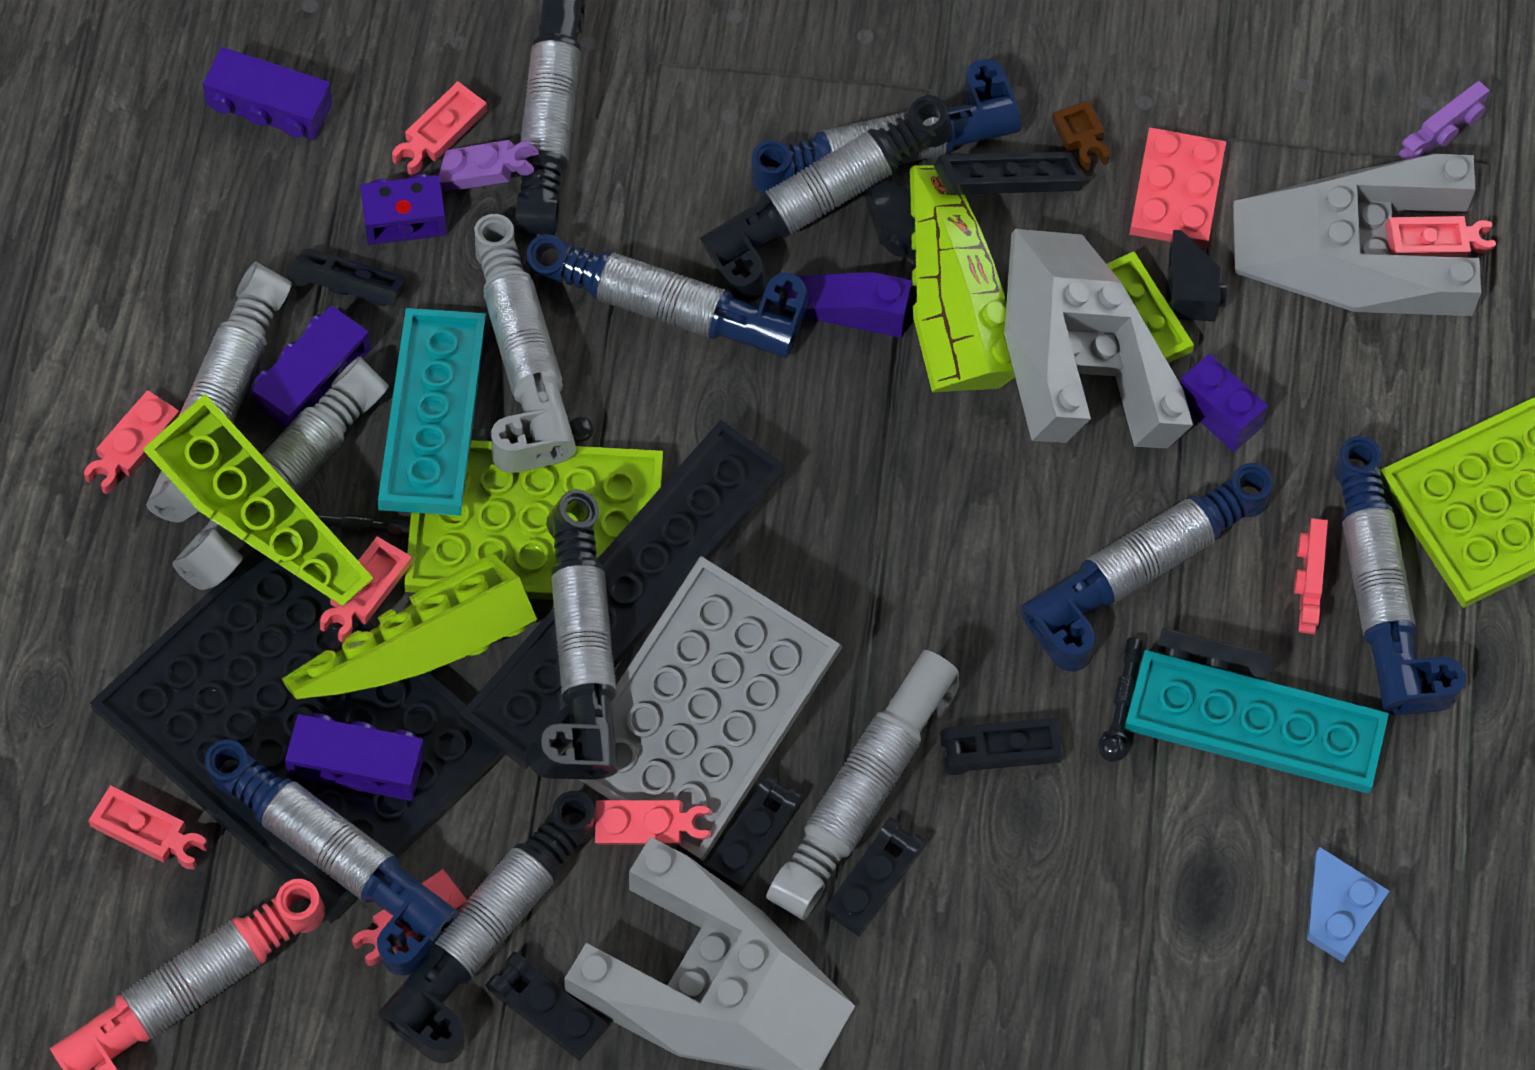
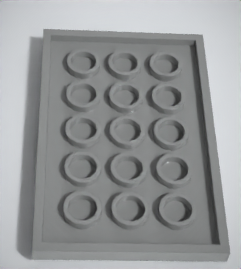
M700 556L616 685V696L611 703L618 765L617 773L608 778L581 781L610 800H680L683 802V813H687L689 809L695 806L708 807L712 810V815L699 816L695 821V827L697 830H709L711 838L699 840L688 833H682V845H680L704 861L842 649V646Z

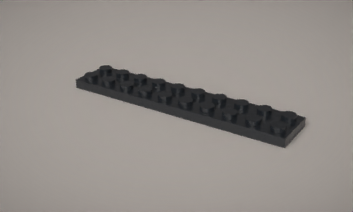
M722 420L716 424L598 557V562L604 567L606 577V596L608 600L614 668L666 610L700 556L709 560L785 473L786 466ZM555 608L550 611L460 713V721L524 769H527L529 766L527 759L528 750L540 734L549 726L559 723L566 724L570 719L569 705L563 701L561 690L559 651L557 650L558 641L556 638L557 631L554 615Z

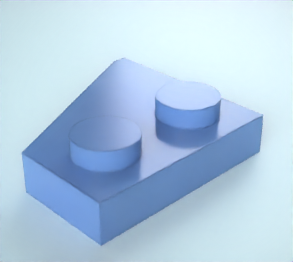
M1319 847L1313 862L1314 876L1310 896L1311 910L1308 920L1307 940L1341 962H1344L1390 891Z

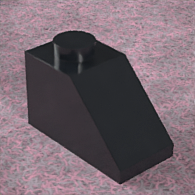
M882 179L875 183V185H871V188L868 187V190L865 189V199L879 244L883 245L887 251L895 256H904L914 261L916 259V250H912L911 235L915 232V217L911 215L910 191L887 179Z
M1173 230L1169 247L1168 305L1177 319L1215 322L1218 308L1226 306L1227 283H1220L1221 267L1182 230Z

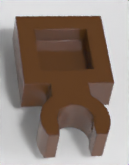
M1089 101L1053 112L1052 123L1067 152L1075 149L1079 150L1078 163L1083 171L1086 172L1090 169L1091 161L1088 157L1090 155L1098 156L1103 165L1108 164L1109 149L1104 143L1100 142L1103 140L1105 131Z

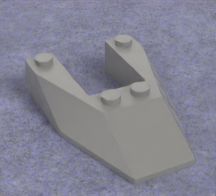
M1431 154L1353 170L1235 200L1232 205L1234 273L1353 312L1473 316L1481 295L1479 258L1390 255L1385 223L1392 217V211L1467 213L1475 192L1474 155Z
M1015 229L1011 233L1004 335L1031 440L1067 443L1091 419L1079 375L1090 374L1116 377L1134 447L1168 449L1193 426L1182 386L1120 280L1082 234Z
M650 837L629 871V890L701 928L668 985L586 943L564 978L565 992L590 1010L679 1057L750 1070H820L852 1015L855 1005L762 910L687 855Z

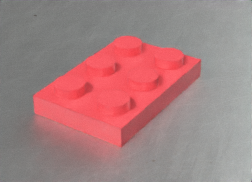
M1149 127L1129 235L1171 242L1173 230H1182L1198 247L1207 249L1226 141Z

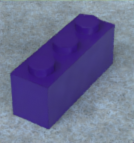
M224 47L220 48L203 82L206 105L222 114L232 113L247 118L253 124L259 126L269 125L283 130L292 137H305L314 141L333 103L330 82Z
M332 305L322 315L314 316L307 325L305 333L297 342L289 343L281 352L277 363L269 371H262L255 379L252 386L255 408L286 429L306 407H314L316 403H319V400L325 396L326 392L332 389V383L335 378L357 357L362 359L366 357L371 351L368 331Z
M313 713L310 716L298 714L285 758L288 777L413 801L424 759L423 739L417 738L415 734L406 730H394L391 733L376 730L374 726L365 722L355 721L351 724L336 722L333 718L320 713Z

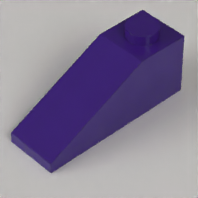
M874 272L798 276L805 284L809 295L808 307L804 318L901 338L910 302L912 280ZM791 287L789 290L787 300L789 298L796 299L794 291ZM785 306L784 314L795 315V313L789 312L787 306Z

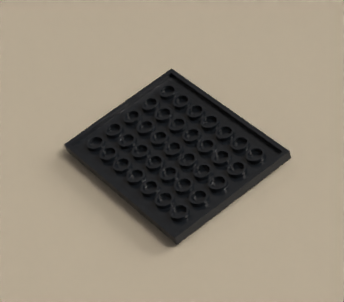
M255 549L238 564L229 576L212 588L90 702V705L94 712L285 883L293 879L310 881L316 887L324 903V918L332 924L358 897L263 827L257 821V814L252 811V808H248L244 805V802L236 799V796L225 793L214 785L205 765L206 753L213 744L221 740H234L240 743L247 754L259 762V765L265 766L276 777L281 779L289 778L297 782L301 787L308 790V792L357 827L359 831L361 830L363 834L365 833L376 841L377 844L391 852L397 859L476 783L504 753L460 721V713L467 705L429 672L383 686L337 695L296 699L284 685L282 678L324 651L328 650L337 653L342 650L343 642L338 640V632L343 625L332 623L325 632L320 630L322 614L330 608H335L330 605V598ZM356 619L352 622V633L357 630L370 632L376 628L370 621L366 625ZM313 713H320L333 718L336 722L351 724L352 722L360 721L374 726L376 730L391 733L394 730H406L415 734L417 738H422L424 759L413 801L288 777L285 758L297 715L310 716ZM228 760L221 765L219 771L222 773L233 772L237 769L239 761ZM304 899L309 904L311 903V900Z

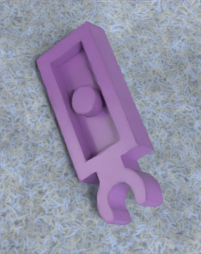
M1477 81L1426 120L1418 132H1414L1402 141V145L1405 148L1398 155L1407 160L1420 157L1424 152L1429 153L1439 144L1442 147L1449 144L1456 137L1461 127L1467 123L1469 125L1475 124L1486 112V107L1484 106L1490 90L1480 81Z
M510 140L446 150L439 173L441 188L447 192L509 182L511 173L515 171L520 175H529L534 172V167L525 159L529 156L538 155L539 150L528 141L514 145Z

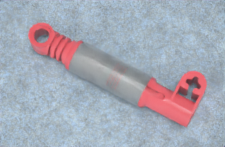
M293 879L286 882L279 889L277 896L271 899L273 905L271 907L266 903L262 905L264 910L262 913L257 909L253 911L255 916L253 919L246 916L245 918L235 917L231 921L229 920L224 926L221 925V928H217V931L214 930V933H210V936L207 935L203 940H199V943H195L191 948L188 947V950H184V953L181 952L180 955H177V958L173 957V961L169 960L168 964L164 963V967L160 966V971L156 969L155 973L151 972V975L144 977V980L140 979V982H137L136 985L133 984V987H129V990L126 989L125 992L118 995L112 1007L49 1048L63 1070H118L111 1059L138 1041L148 1042L154 1039V1036L161 1034V1031L165 1032V1029H168L172 1024H176V1021L185 1018V1013L189 1015L190 1011L194 1012V1008L198 1009L199 1005L203 1006L206 1001L209 1002V999H213V996L216 997L217 994H220V991L223 992L227 987H231V984H235L239 979L242 980V977H245L246 974L249 975V972H253V969L256 970L257 967L266 962L267 954L272 952L269 946L273 944L278 948L281 946L278 940L283 938L287 942L290 940L288 936L290 932L296 936L299 933H308L315 930L325 917V906L316 887L310 881L304 879ZM300 899L311 900L310 906L301 913L291 912L292 905Z

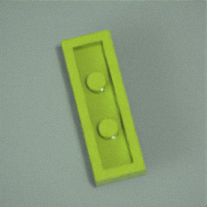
M1131 252L1107 263V266L1124 286L1166 361L1170 363L1192 353L1193 342L1136 253Z

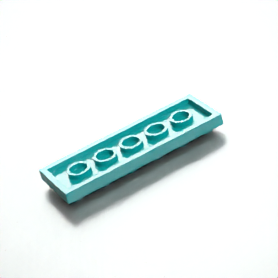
M406 308L378 495V510L461 516L486 329V313Z
M1144 650L1124 730L1370 794L1389 713Z

